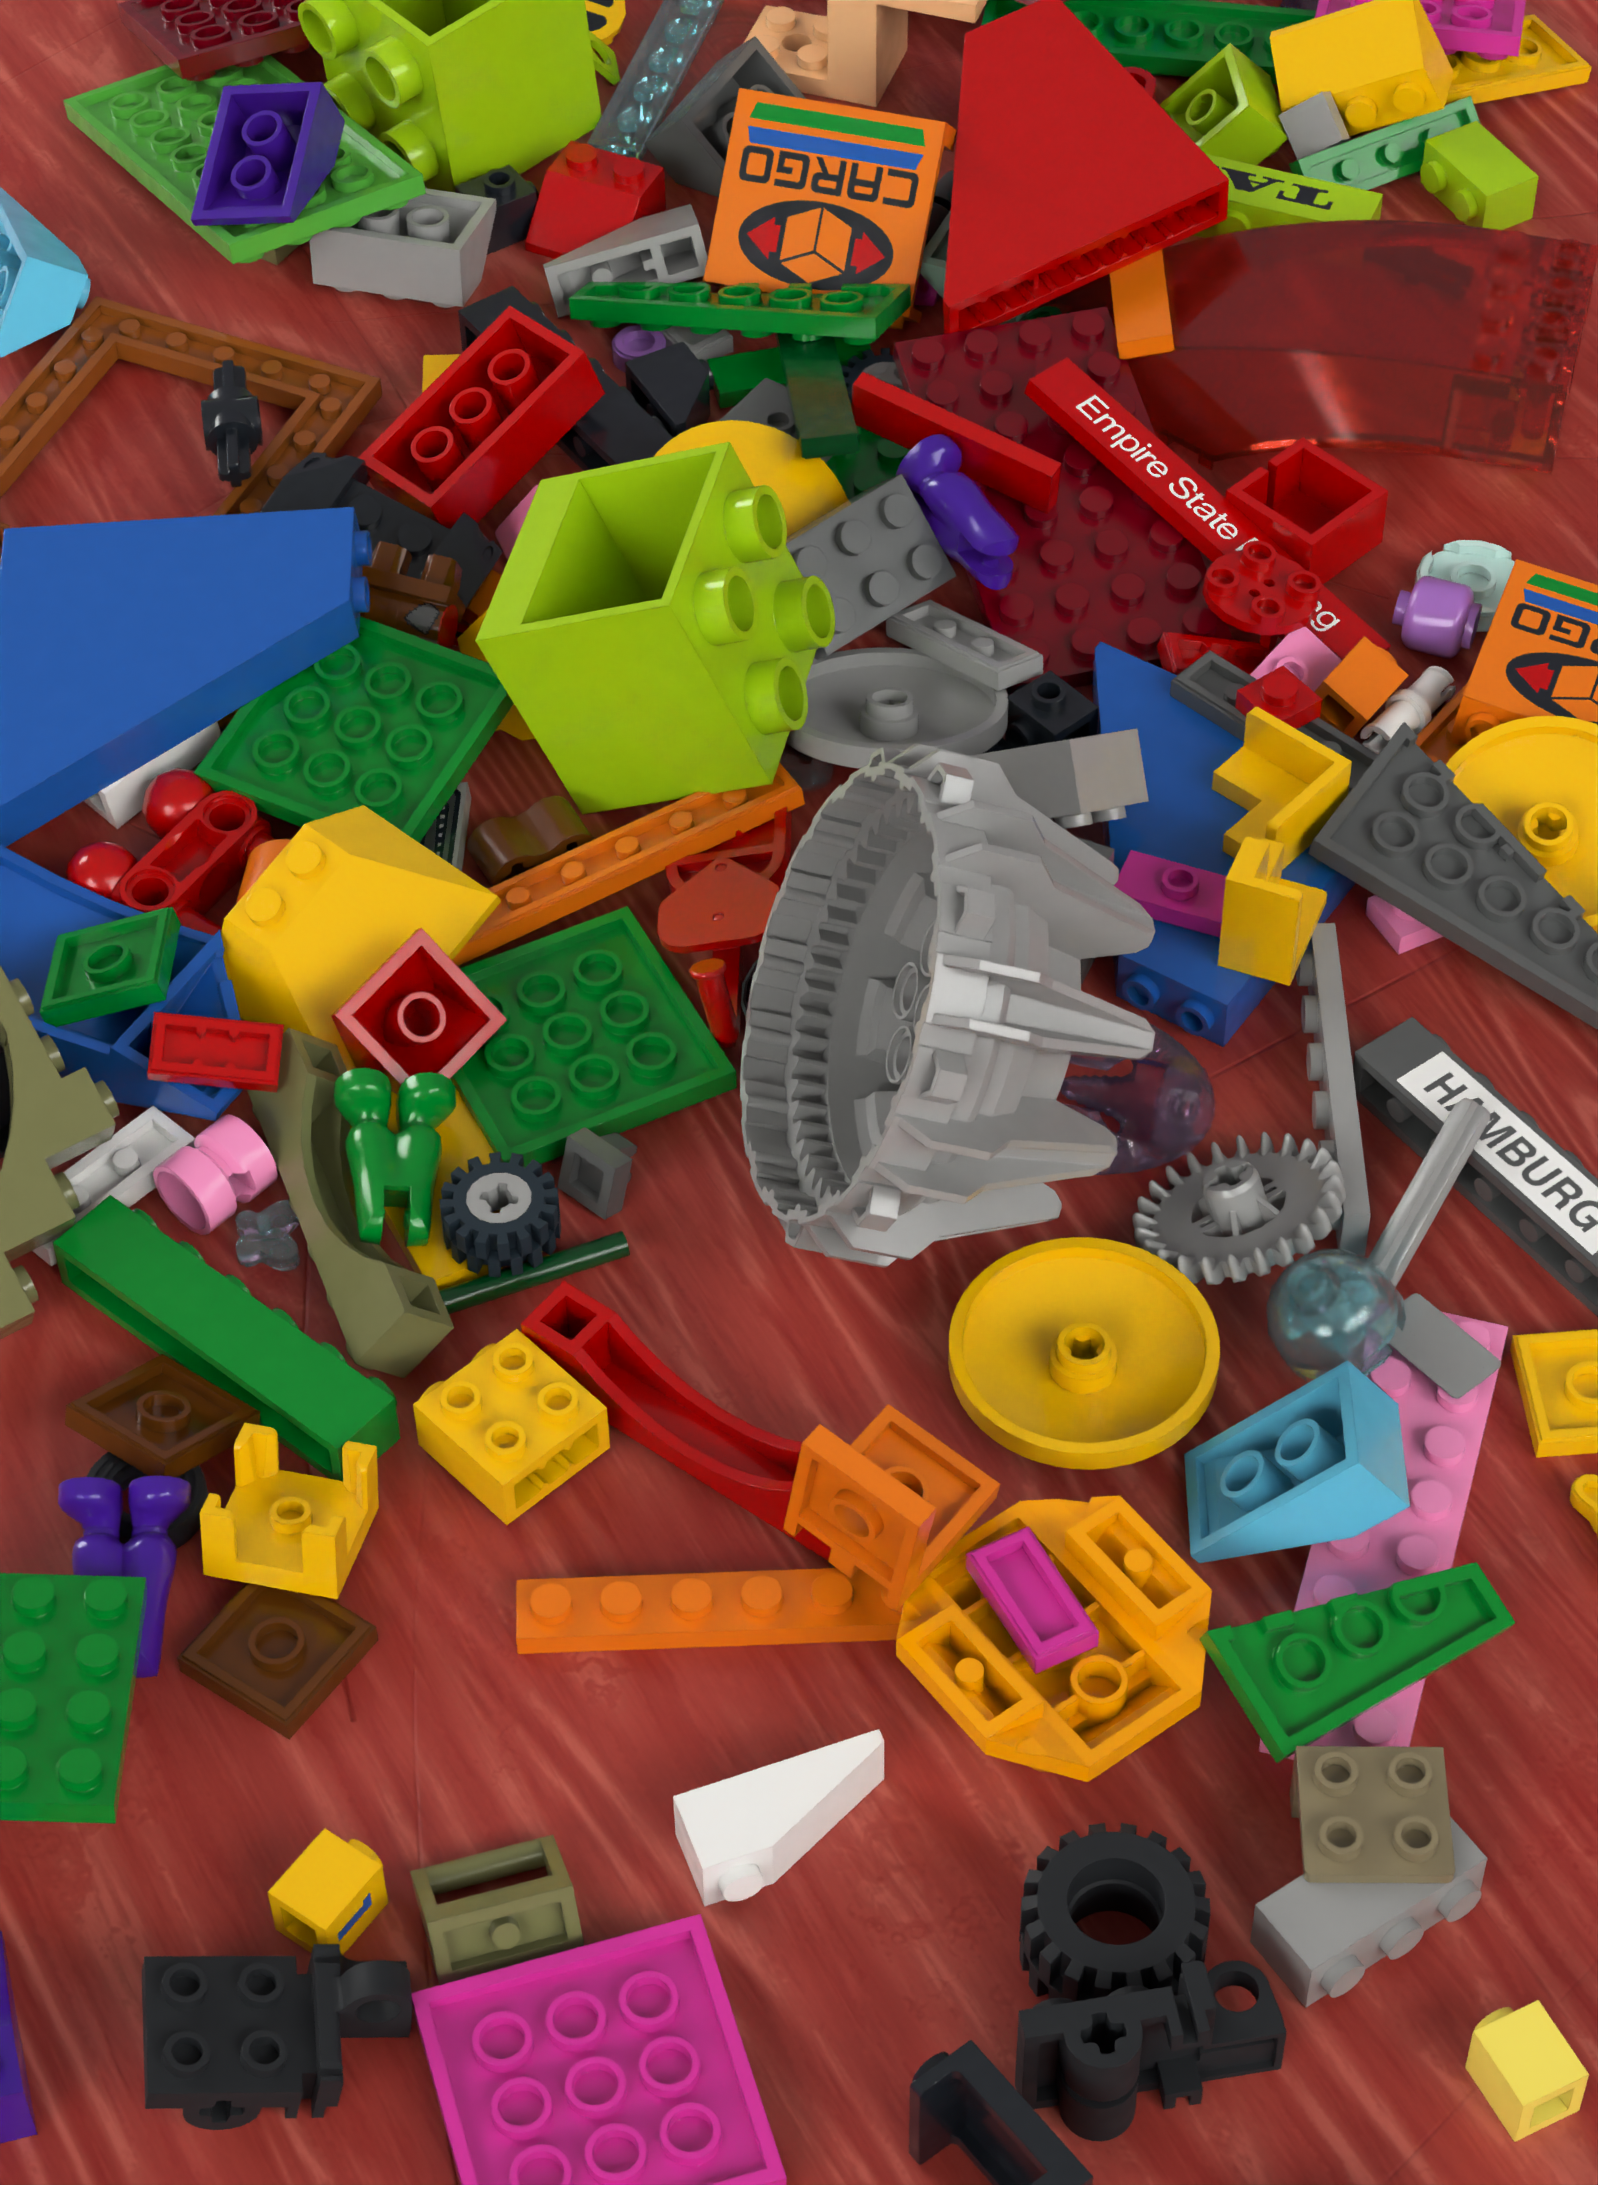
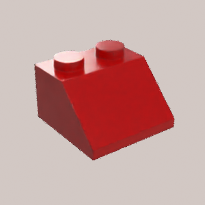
M570 141L546 170L525 241L526 251L556 259L639 218L666 211L664 167L647 163L634 157H627L599 149L589 144Z

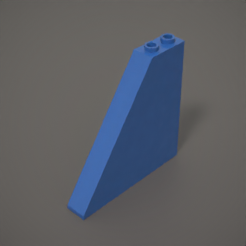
M343 507L4 529L0 562V844L7 847L358 638L360 613L370 611L369 583L366 576L362 577L363 566L372 565V542L369 530L360 531L355 508Z
M1100 641L1094 648L1092 684L1093 703L1099 707L1097 735L1137 728L1149 800L1147 802L1126 805V818L1102 822L1104 846L1114 849V865L1119 868L1120 873L1130 850L1227 876L1235 858L1222 851L1224 833L1249 811L1212 790L1213 772L1243 747L1244 742L1170 696L1171 680L1177 675ZM1310 845L1282 870L1281 878L1327 892L1326 905L1318 923H1324L1356 883L1309 855ZM1153 919L1156 932L1149 947L1137 953L1113 955L1116 996L1128 1001L1132 1006L1140 1010L1149 1011L1182 1027L1192 1035L1201 1036L1224 1047L1276 982L1218 966L1219 937Z

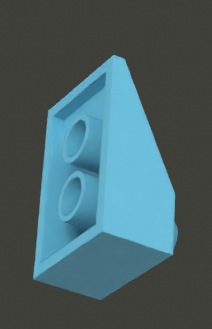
M1348 1360L1184 1454L1190 1554L1198 1563L1353 1538L1410 1507L1398 1403Z

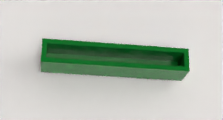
M110 1195L53 1242L61 1280L65 1286L158 1354L169 1357L260 1411L259 1425L274 1428L278 1433V1441L329 1479L343 1481L342 1447L345 1442L352 1441L377 1446L378 1459L401 1438L396 1409L397 1400L391 1389L383 1381L374 1376L369 1378L363 1376L347 1364L345 1358L334 1346L327 1342L317 1343L300 1331L295 1321L285 1311L279 1308L271 1310L254 1298L245 1284L231 1274L223 1276L206 1264L201 1254L191 1244L185 1241L177 1243L160 1231L154 1220L143 1210L138 1208L131 1210Z

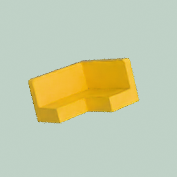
M1254 707L1246 714L1243 747L1213 772L1212 790L1249 811L1224 833L1222 851L1236 858L1245 836L1259 840L1262 837L1285 844L1282 870L1286 868L1312 844L1313 839L1348 795L1352 761L1261 708Z
M1245 836L1225 880L1218 966L1290 986L1326 905L1327 892L1281 878L1284 843L1262 837L1259 840Z

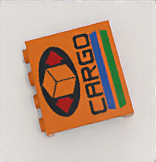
M739 88L703 281L718 287L719 290L727 286L738 285L739 283H759L761 293H771L778 289L789 288L791 283H812V294L841 291L843 284H910L911 306L889 328L902 330L904 320L920 323L922 312L914 309L913 306L943 150L953 152L957 130L943 121Z
M1516 559L1462 696L1450 736L1467 743L1474 737L1497 725L1527 717L1564 716L1585 720L1598 725V585Z

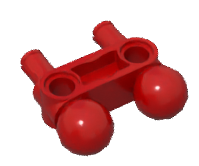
M174 768L152 779L143 798L142 811L148 826L162 839L138 862L136 857L120 844L106 841L88 844L72 856L67 865L65 879L112 901L144 913L173 907L181 926L215 935L219 930L221 932L222 927L205 918L204 915L244 876L247 861L253 849L264 842L277 839L272 837L270 823L258 816V810L253 800L233 791L223 790L215 793L207 782L194 774L193 770Z

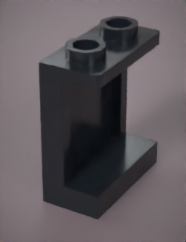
M969 2040L950 2055L947 2052L935 2054L915 2073L910 2085L909 2154L919 2165L928 2161L948 2145L956 2144L992 2185L1093 2184L1092 2174L972 2040Z

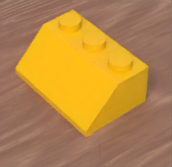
M1373 0L1272 31L1270 35L1282 112L1295 107L1320 92L1330 91L1349 136L1442 110L1445 107L1454 71L1420 0Z

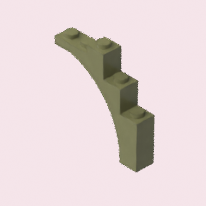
M1 966L0 1043L4 1049L9 1078L10 1123L7 1148L0 1170V1339L32 1324L35 1314L32 1303L39 1300L37 1290L26 1269L22 1265L12 1269L9 1262L60 1237L74 1225L76 1216L73 1210L80 1207L77 1195L63 1172L53 1175L50 1169L111 1140L116 1126L113 1118L119 1115L117 1103L103 1080L94 1083L86 1067L63 1078L60 1077L59 1072L65 1070V1065L56 1044L49 1035L39 1038L28 1017L34 1013V1007L25 987L18 978L9 981Z

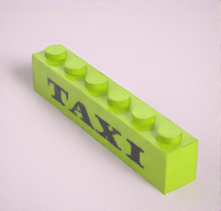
M1206 154L1229 179L1227 220L1196 233L1194 236L1354 273H1361L1365 265L1362 261L1365 246L1368 241L1373 244L1375 243V241L1371 240L1370 236L1375 230H1379L1383 194Z

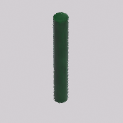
M619 1231L552 1253L551 1255L543 1256V1263L536 1268H533L528 1261L524 1262V1273L512 1276L511 1268L508 1267L501 1270V1277H489V1274L441 1289L439 1292L448 1314H452L630 1255L629 1246L624 1233Z

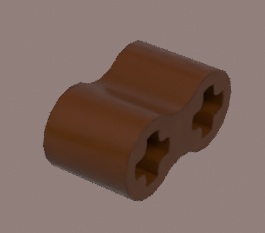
M550 796L536 802L527 811L509 818L496 817L481 823L469 837L467 848L491 886H494L594 840V837L565 798Z

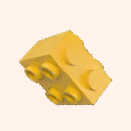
M518 1329L498 1343H492L483 1347L475 1355L472 1362L447 1380L431 1385L422 1394L421 1398L413 1404L418 1444L506 1525L510 1524L610 1448L607 1407Z

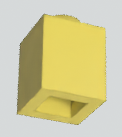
M1539 2000L1516 2011H1513L1510 2007L1498 2009L1483 2018L1473 2031L1465 2068L1514 2142L1580 2110L1589 2074Z

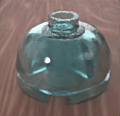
M1319 1249L1299 1257L1287 1266L1274 1282L1266 1306L1268 1335L1274 1347L1296 1376L1306 1381V1377L1316 1379L1347 1360L1367 1376L1382 1365L1390 1356L1393 1349L1388 1343L1394 1336L1397 1325L1403 1331L1406 1321L1403 1297L1382 1269L1369 1258L1344 1249Z

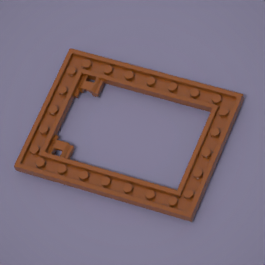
M96 296L0 407V498L118 358L213 386V370L222 367L223 361L233 360L234 366H243L245 368L247 390L252 395H257L259 400L296 410L251 466V477L242 480V486L235 487L213 516L260 513L283 477L312 452L326 453L327 456L334 458L382 397L381 378ZM1 522L0 547L3 544L4 529L10 528V525Z

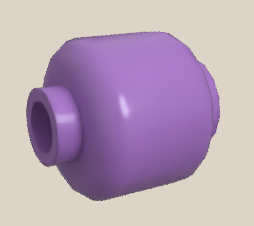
M1423 576L1415 583L1412 592L1400 591L1392 624L1402 626L1401 638L1406 648L1451 659L1460 652L1461 648L1470 650L1478 628L1482 604L1474 602L1473 590L1467 585L1432 576Z

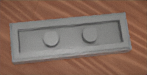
M932 600L903 609L886 619V636L912 649H916L930 658L997 691L1043 674L1042 654Z

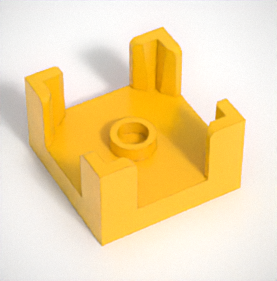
M244 1423L234 1444L236 1487L225 1509L221 1508L219 1494L209 1493L200 1511L203 1575L338 1600L379 1508L377 1446L352 1441L345 1442L342 1447L343 1481L279 1470L277 1431L272 1427Z

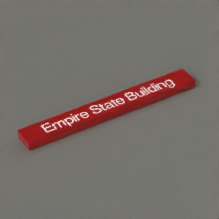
M1068 357L1029 379L1024 394L1212 562L1218 557L1233 551H1241L1247 542L1263 541L1271 544L1276 549L1277 554L1298 563ZM1321 583L1316 613L1307 623L1306 627L1341 660L1348 655L1364 636L1377 647L1389 651L1391 645Z

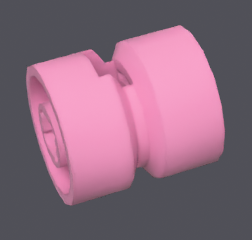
M230 1114L222 1116L198 1134L194 1141L195 1148L190 1146L181 1147L155 1167L153 1172L155 1186L169 1210L182 1224L200 1235L209 1234L231 1217L237 1209L236 1201L241 1203L250 1202L272 1185L278 1177L277 1166L273 1156L260 1136L240 1118Z

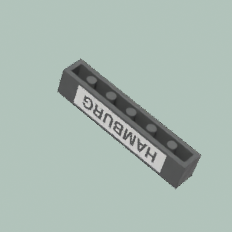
M1413 1017L1355 1051L1353 1073L1357 1100L1423 1160L1457 1102L1468 1098L1489 1111L1490 1120L1453 1187L1598 1317V1179L1584 1168L1580 1159L1574 1153L1560 1147L1539 1128L1536 1121L1528 1113L1519 1111L1495 1090L1485 1075L1475 1072L1451 1051L1443 1038L1430 1033Z

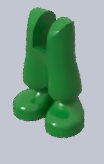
M355 1068L344 1072L336 1079L334 1084L335 1107L352 1126L345 1145L354 1185L360 1242L380 1245L385 1218L384 1207L404 1208L405 1247L426 1246L431 1229L434 1188L442 1155L441 1136L435 1129L455 1109L456 1087L446 1076L433 1072L417 1073L406 1078L397 1093L396 1122L398 1133L394 1134L387 1127L391 1109V1083L389 1078L379 1070L370 1068Z

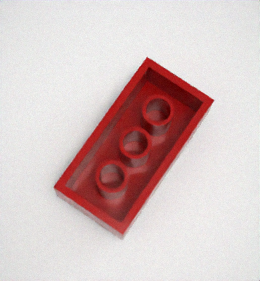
M509 306L358 458L365 460L368 475L371 477L369 481L374 490L449 529L453 527L464 512L478 523L594 406L605 392L585 351L512 306Z

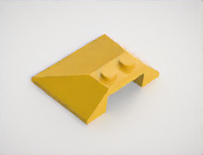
M364 805L305 823L224 918L221 930L225 949L223 959L228 980H232L240 1018L242 1021L283 1024L284 1032L291 1028L335 1044L338 1047L347 1071L355 1069L356 1067L331 1015L418 928H422L448 957L453 960L497 908L501 900L496 894Z

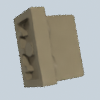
M1296 1746L1290 1786L1291 1818L1300 1819L1303 1875L1307 1882L1451 1883L1453 1881L1455 1862L1443 1747Z

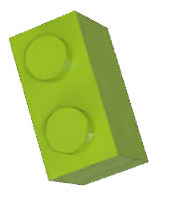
M1478 121L1425 140L1423 164L1420 169V183L1429 193L1433 194L1452 211L1458 220L1464 222L1480 238L1532 219L1539 176Z

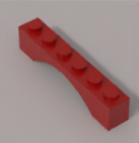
M563 1281L521 1322V1331L527 1338L607 1407L608 1424L827 1561L829 1560L831 1547L805 1528H802L795 1537L783 1529L802 1442L786 1439L757 1428L713 1403L670 1370L638 1339L615 1311L566 1281Z

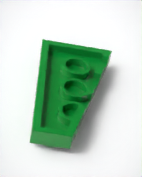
M1474 1562L1396 1582L1390 1587L1361 1595L1353 1593L1330 1599L1326 1604L1295 1612L1287 1610L1264 1616L1260 1621L1232 1628L1231 1625L1209 1630L1199 1640L1277 1764L1295 1754L1296 1746H1308L1504 1633L1516 1622L1478 1563Z

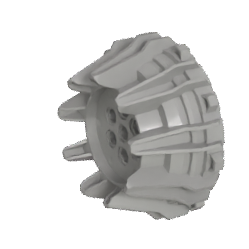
M915 743L904 751L881 747L871 754L868 765L852 773L849 779L843 785L839 784L825 800L812 819V824L807 833L802 836L786 869L785 878L780 891L776 894L759 948L760 954L751 983L745 1018V1038L742 1043L740 1101H742L741 1125L744 1148L751 1166V1177L763 1203L773 1209L772 1214L778 1218L786 1232L785 1242L794 1248L823 1252L825 1257L884 1268L897 1258L904 1260L914 1258L932 1242L1058 1219L1062 1203L1056 1191L1044 1184V1182L1093 1176L1109 1168L1118 1153L1116 1136L1105 1126L1058 1102L1056 1099L1064 1081L1071 1055L1142 1060L1152 1052L1155 1031L1146 1018L1081 991L1080 960L1137 953L1149 947L1156 932L1153 918L1140 903L1113 886L1119 879V868L1016 796L999 763Z

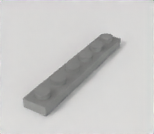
M1317 923L1308 943V948L1305 950L1296 971L1297 985L1308 986L1309 995L1302 996L1303 1033H1313L1314 1043H1308L1307 1077L1308 1081H1319L1320 1091H1313L1312 1122L1314 1130L1324 1129L1325 1140H1319L1318 1150L1323 1147L1328 1150L1332 1160L1336 1161L1340 1166L1344 1177L1343 1184L1347 1196L1341 1206L1343 1212L1339 1220L1331 1224L1332 1230H1336L1338 1255L1365 1256L1371 1213L1336 924Z

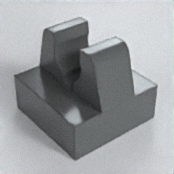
M585 1127L567 1137L557 1188L606 1220L622 1210L627 1183L632 1175L630 1169L633 1159L630 1157L636 1154L637 1146L618 1133L599 1137Z

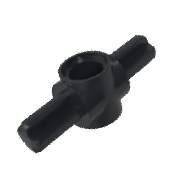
M225 360L222 362V367L213 370L214 391L208 396L207 400H201L203 431L206 450H211L217 456L219 479L230 482L231 487L242 486V480L251 477V454L256 450L257 446H263L258 396L252 395L247 390L245 368L243 366H234L233 360Z

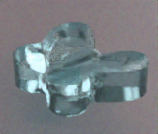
M289 1200L278 1201L258 1213L251 1210H244L238 1213L236 1216V1228L240 1238L236 1242V1253L240 1265L252 1267L259 1263H264L280 1271H290L299 1266L298 1246L289 1235L298 1227L299 1221L289 1205Z

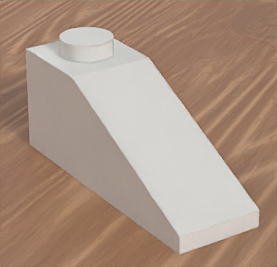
M879 1729L673 1796L675 1834L704 1906L723 1900L730 1902L741 1901L755 1895L762 1887L774 1884L884 1780V1739Z

